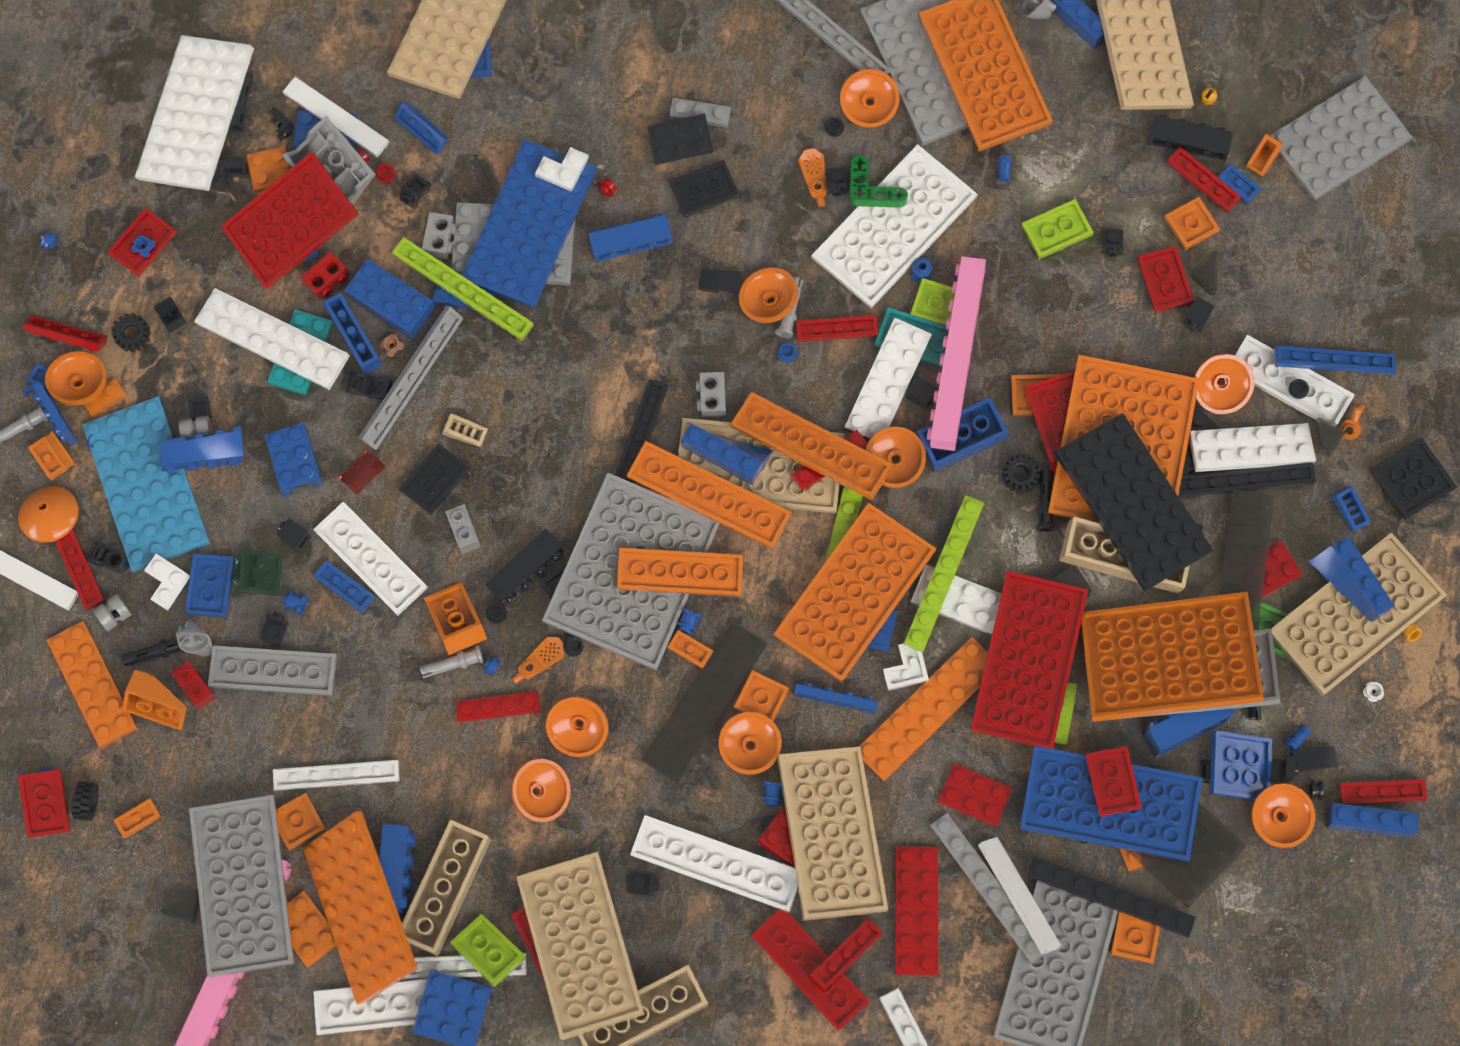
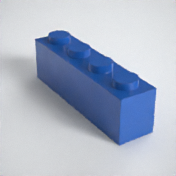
M1051 0L1056 5L1053 13L1093 49L1105 40L1100 17L1081 0Z
M660 214L653 215L650 219H636L629 224H616L609 229H596L592 233H588L595 262L673 244L667 216Z
M341 292L324 301L323 303L362 372L369 374L381 367L382 364Z
M1333 803L1328 807L1327 828L1413 838L1418 834L1419 813Z

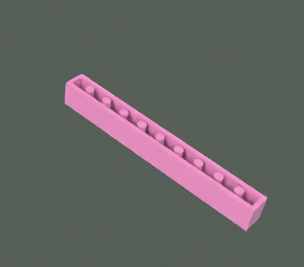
M962 256L961 263L956 265L955 275L958 276V281L953 282L952 293L955 294V298L950 300L949 306L952 316L947 318L946 329L949 330L948 336L944 335L943 348H946L945 354H941L940 366H943L942 372H938L937 384H940L939 391L935 390L933 403H936V409L931 410L930 421H933V427L928 428L927 440H930L931 448L955 451L986 269V259Z
M282 860L284 880H287L291 873V864ZM245 972L209 978L207 975L175 1046H208L211 1038L214 1039L219 1030L218 1022L220 1018L223 1019L228 1010L226 1005L229 999L234 997L237 991L236 983L239 978L241 979L244 976Z

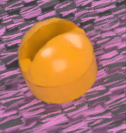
M1208 87L1202 91L1201 101L1204 104L1211 105L1216 101L1217 92L1215 89ZM1211 92L1212 94L1207 99L1205 96Z
M1413 623L1403 631V634L1409 642H1413L1421 636L1422 630Z

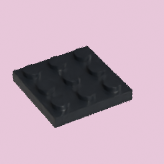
M1422 437L1369 470L1404 520L1414 516L1457 488Z

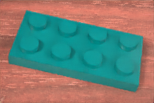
M888 307L875 346L881 348L893 320L896 318L932 334L920 361L943 368V366H940L941 354H945L946 348H943L944 335L948 336L949 333L946 326Z
M296 309L289 325L324 342H327L334 324L332 320ZM275 363L267 381L269 385L304 396L307 395L312 382Z

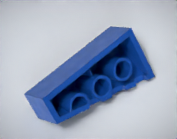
M692 423L681 439V445L684 449L752 486L773 452L770 449L713 435Z
M241 426L233 427L234 431L227 433L222 429L215 431V434L211 436L201 433L196 434L190 440H187L186 437L158 442L161 471L175 473L181 469L194 471L200 467L214 469L218 468L219 465L238 466L240 463H244Z
M1349 536L1331 545L1308 562L1313 568L1315 567L1321 572L1327 581L1329 580L1338 588L1337 591L1345 595L1352 602L1351 604L1370 622L1389 613L1395 606Z

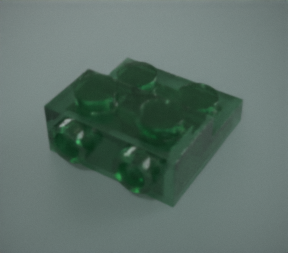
M242 549L239 555H235L234 567H238L237 575H233L232 587H236L235 593L278 596L283 555Z

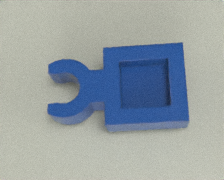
M38 363L36 364L27 379L31 385L23 390L25 397L30 392H36L32 385L38 381L46 388L45 375L48 368Z

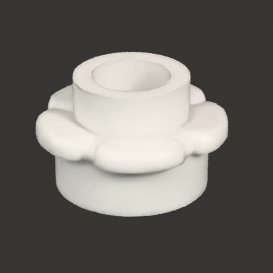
M1368 682L1366 688L1363 689V694L1369 701L1376 702L1384 696L1383 686L1377 682Z

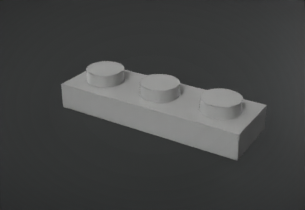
M673 98L670 119L676 120L705 113L708 125L728 128L731 107Z

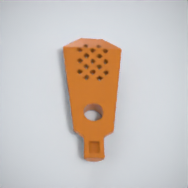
M815 148L804 150L798 162L811 196L816 198L818 207L826 206L824 197L827 195L824 155ZM818 184L821 186V189L817 190L814 186Z
M547 637L518 667V673L511 678L514 683L518 684L523 679L529 680L562 660L565 652L560 638ZM533 665V670L527 671L526 666Z

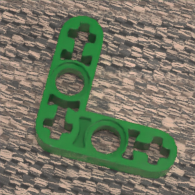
M861 155L852 158L850 202L853 205L901 208L907 204L908 192L903 188L868 186V159ZM858 164H862V171H858ZM857 178L864 179V182L856 183L854 180ZM857 191H861L860 198L857 197ZM881 194L884 198L878 200L874 198V195Z

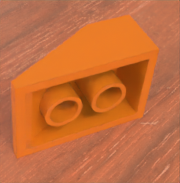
M462 582L424 597V601L448 655L487 639Z
M134 670L125 690L122 710L182 731L187 707L154 676L145 671Z

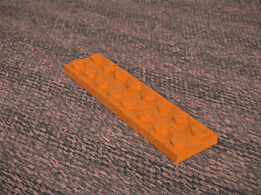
M753 392L750 393L730 424L731 428L870 500L874 499L893 468V464Z
M645 441L627 474L628 479L771 549H774L792 515L791 511Z
M973 637L859 746L861 747L863 762L882 782L892 775L980 689L988 652Z

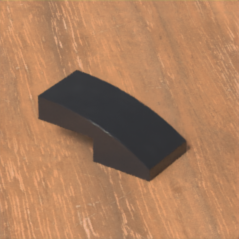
M701 270L699 290L712 293L723 291L739 294L742 273L724 270Z
M350 373L346 392L384 400L392 387L393 381L386 378L371 377L369 374Z
M1334 746L1290 752V756L1295 757V763L1299 765L1298 773L1338 767Z

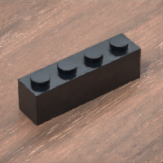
M1155 115L1148 144L1172 150H1178L1179 147H1182L1190 154L1226 161L1233 132L1226 128L1209 127V125L1204 123H1190L1186 119L1176 120L1167 115Z
M544 529L485 584L487 589L503 606L507 603H513L518 597L517 594L522 589H528L533 583L532 580L537 575H543L548 569L547 566L552 561L556 562L563 556V545L547 529Z

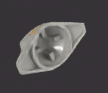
M1020 0L1014 5L1013 11L1029 19L1042 20L1051 17V13L1056 9V5L1051 0Z
M189 619L179 625L176 638L181 650L207 657L212 655L211 639L207 631L199 623Z

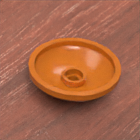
M874 69L858 71L851 75L842 87L840 94L841 108L845 116L857 126L864 128L882 126L893 118L898 109L899 91L897 85L890 76L882 71ZM868 99H871L873 101V104L868 105L866 101Z
M764 268L756 271L745 280L739 292V304L742 311L748 318L759 323H772L784 318L792 311L798 299V286L794 278L787 271L779 268Z
M80 351L66 353L55 359L45 375V385L50 396L57 402L70 406L83 405L94 400L103 391L107 381V373L100 359L90 353Z
M1217 354L1206 359L1198 367L1194 378L1200 379L1196 399L1203 408L1212 413L1229 414L1239 410L1249 401L1254 390V376L1251 368L1244 360L1232 354ZM1223 378V383L1218 384V379Z
M888 427L882 429L870 439L866 447V451L893 464L891 472L882 484L885 487L901 488L908 486L916 481L924 470L926 451L923 443L914 432L906 428ZM895 455L900 458L896 463L892 461V457Z
M58 486L43 487L31 493L22 503L18 514L19 526L22 532L33 541L41 543L53 542L67 535L75 526L79 515V506L75 497L67 489Z
M571 696L564 698L552 707L547 716L546 731L549 740L560 752L572 757H585L595 753L602 747L608 735L609 726L604 711L597 703L585 697ZM578 719L583 721L582 725L577 723Z
M744 712L735 715L726 722L720 732L719 751L721 757L732 770L741 774L755 775L768 770L777 761L778 755L781 752L782 740L779 729L770 718L757 712ZM749 742H752L754 744V748L748 749L746 745Z
M547 759L531 760L523 764L515 773L511 785L512 800L519 813L528 820L534 822L552 821L564 812L570 800L569 779L564 770L553 761ZM534 788H536V790H537V794H536V795L533 794V789H534Z
M1276 784L1267 787L1257 796L1252 807L1251 818L1256 833L1263 841L1275 847L1288 848L1302 843L1310 835L1315 823V810L1308 795L1300 788L1290 784ZM1278 812L1282 814L1281 820H1278L1276 817Z

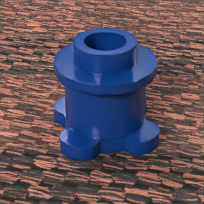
M925 258L916 259L912 265L913 273L911 274V279L913 281H922V278L930 280L931 262Z
M293 590L290 593H286L283 599L285 609L294 610L299 616L303 615L305 607L309 602L308 595L300 596L295 594Z
M682 608L683 615L680 622L676 624L679 627V631L688 635L691 632L695 633L696 624L702 619L701 615Z
M764 781L765 791L761 800L765 801V805L777 806L778 803H782V799H780L781 791L783 790L782 784Z

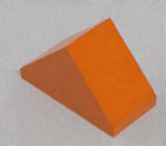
M1266 133L1246 167L1263 177L1279 155L1283 143Z

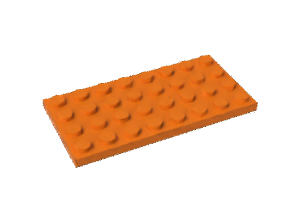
M952 0L919 12V18L978 151L1053 124L1050 113L998 0Z
M868 502L775 631L774 636L842 683L937 548Z
M356 811L302 849L356 1004L358 1005L367 1002L417 970L418 967L362 811Z

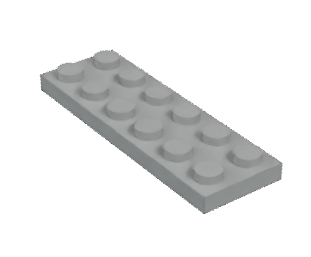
M213 646L208 687L333 696L337 655L331 653Z

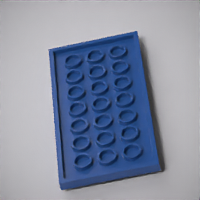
M524 139L462 276L484 290L535 309L597 172V166L586 163L572 192L535 175L543 157L562 164L566 155Z
M1034 746L1020 829L1189 862L1203 778L1132 764L1142 808L1099 817L1085 755Z

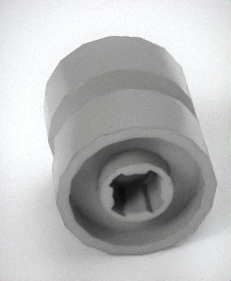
M208 415L196 417L195 421L191 418L179 420L180 436L186 437L187 440L201 433L207 436L213 435Z
M117 593L107 600L106 605L100 604L92 610L108 632L118 625L117 621L123 622L132 615Z

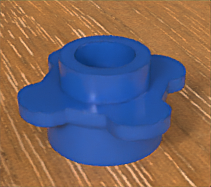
M139 235L131 249L134 253L138 252L142 257L146 258L149 256L150 250L155 247V242L149 240L144 235Z

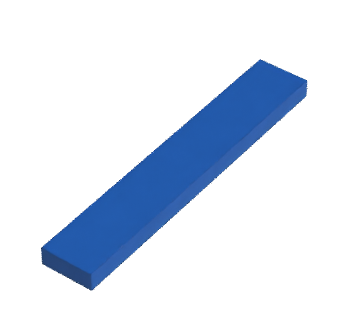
M1275 345L1274 347L1276 367L1395 375L1396 373L1395 354L1281 345Z

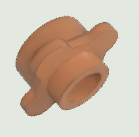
M390 334L380 342V347L385 349L387 356L393 357L398 350H403L404 344L399 342L396 334Z

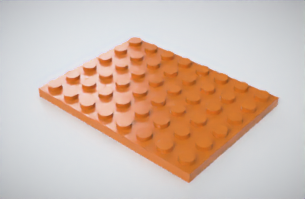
M1078 355L1060 448L1124 413L1176 494L1179 495L1200 379ZM1058 461L1048 513L1068 518L1075 516L1099 523Z
M1248 592L1083 612L1081 622L1093 722L1264 702Z

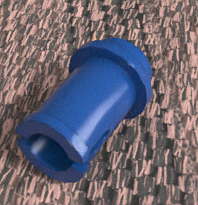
M1002 155L997 160V164H999L998 181L1009 182L1011 180L1010 174L1013 160H1011V156Z
M1301 724L1294 734L1286 739L1287 742L1285 744L1292 751L1299 750L1303 741L1312 733L1308 727L1304 729V724Z

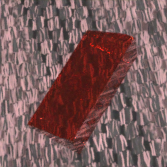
M367 450L339 479L357 495L385 466L379 458Z

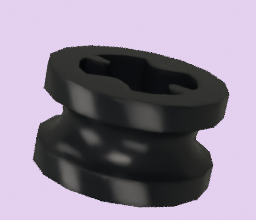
M1311 780L1310 799L1314 800L1317 797L1319 800H1322L1324 792L1323 781L1315 783V781Z

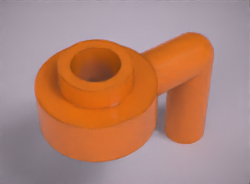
M1358 404L1354 408L1351 418L1341 424L1340 434L1343 438L1353 440L1360 435L1362 427L1358 421L1365 409L1364 404ZM1352 427L1354 432L1348 433L1346 428Z

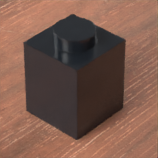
M1196 297L1183 323L1186 324L1188 329L1201 333L1215 306Z
M917 375L906 391L905 398L926 410L929 405L933 406L935 404L933 403L935 390L938 391V388Z
M290 518L286 522L283 521L277 529L279 539L299 553L311 538L307 530Z

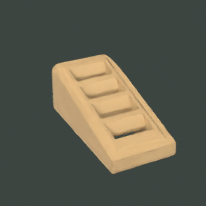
M450 413L442 434L481 447L488 428ZM453 422L457 423L454 431L451 430ZM461 425L465 426L462 434L458 433ZM468 428H472L470 436H466ZM476 430L480 431L477 440L473 439Z

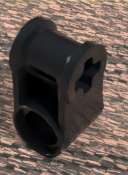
M95 541V547L90 557H87V561L116 573H123L128 569V559L120 551ZM117 558H121V562L118 565H114V561Z

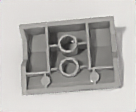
M327 116L308 132L307 139L296 150L283 155L290 166L294 167L309 153L314 152L352 205L376 175Z

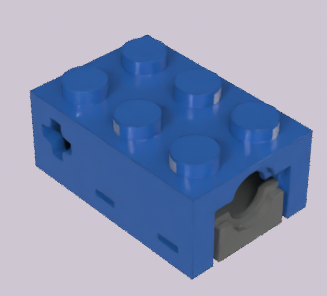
M304 423L265 434L279 487L284 497L291 496V493L297 494L313 489L315 486L324 485L310 436Z

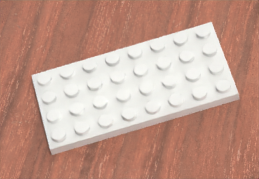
M181 35L135 175L138 180L209 191L254 48L251 45Z
M918 144L877 186L905 189L908 192L907 204L901 208L858 206L811 257L870 308L888 292L913 265L914 261L923 255L977 197L975 191ZM881 194L874 195V198L880 200L883 199L884 196Z

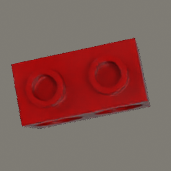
M329 252L304 274L301 280L321 300L328 297L338 284L344 283L348 278L349 272ZM338 268L336 273H329L331 269ZM317 282H324L322 286L315 287V284Z
M189 661L171 673L199 710L217 698Z

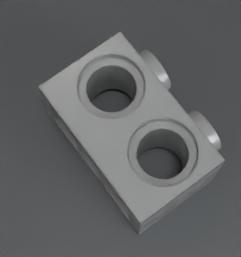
M429 212L422 249L435 258L448 260L449 253L453 251V242L451 240L452 235H455L457 223H455L452 215ZM442 224L447 225V227L443 230L438 229V227ZM443 243L442 247L434 248L435 244Z
M724 372L700 373V380H696V391L701 392V399H697V411H701L702 418L726 417ZM708 382H713L716 384V386L711 389L707 388L705 385ZM710 401H714L717 404L713 408L706 406Z
M465 504L445 511L461 553L465 554L480 548L481 545Z

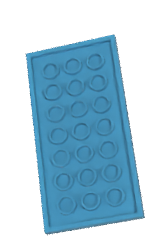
M159 396L82 424L87 440L92 435L90 444L94 448L90 447L132 572L146 568L155 554L165 560H169L211 544L185 469L178 470L175 473L161 471L158 442L174 439Z

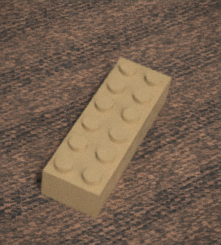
M1075 516L1068 522L1059 561L1137 582L1099 523ZM1189 566L1154 587L1177 594L1185 589Z
M453 820L449 821L402 923L410 945L439 956L491 842L489 836Z
M689 965L638 991L645 1015L578 1035L583 1046H632L709 1006Z

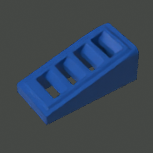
M1353 485L1330 495L1352 532L1371 522ZM1345 495H1348V496H1349V498H1347V499H1345V500H1342V498H1341V497H1343V496H1345ZM1352 501L1354 505L1347 508L1346 504ZM1357 509V513L1350 515L1349 512ZM1359 516L1362 517L1360 521L1354 523L1353 519Z

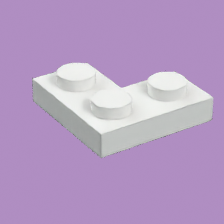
M570 147L562 164L543 157L535 175L572 192L589 156Z
M155 554L144 572L161 582L150 600L168 611L189 580L190 575Z
M904 643L899 644L898 648L903 665L883 669L888 691L929 680L922 652L904 646Z

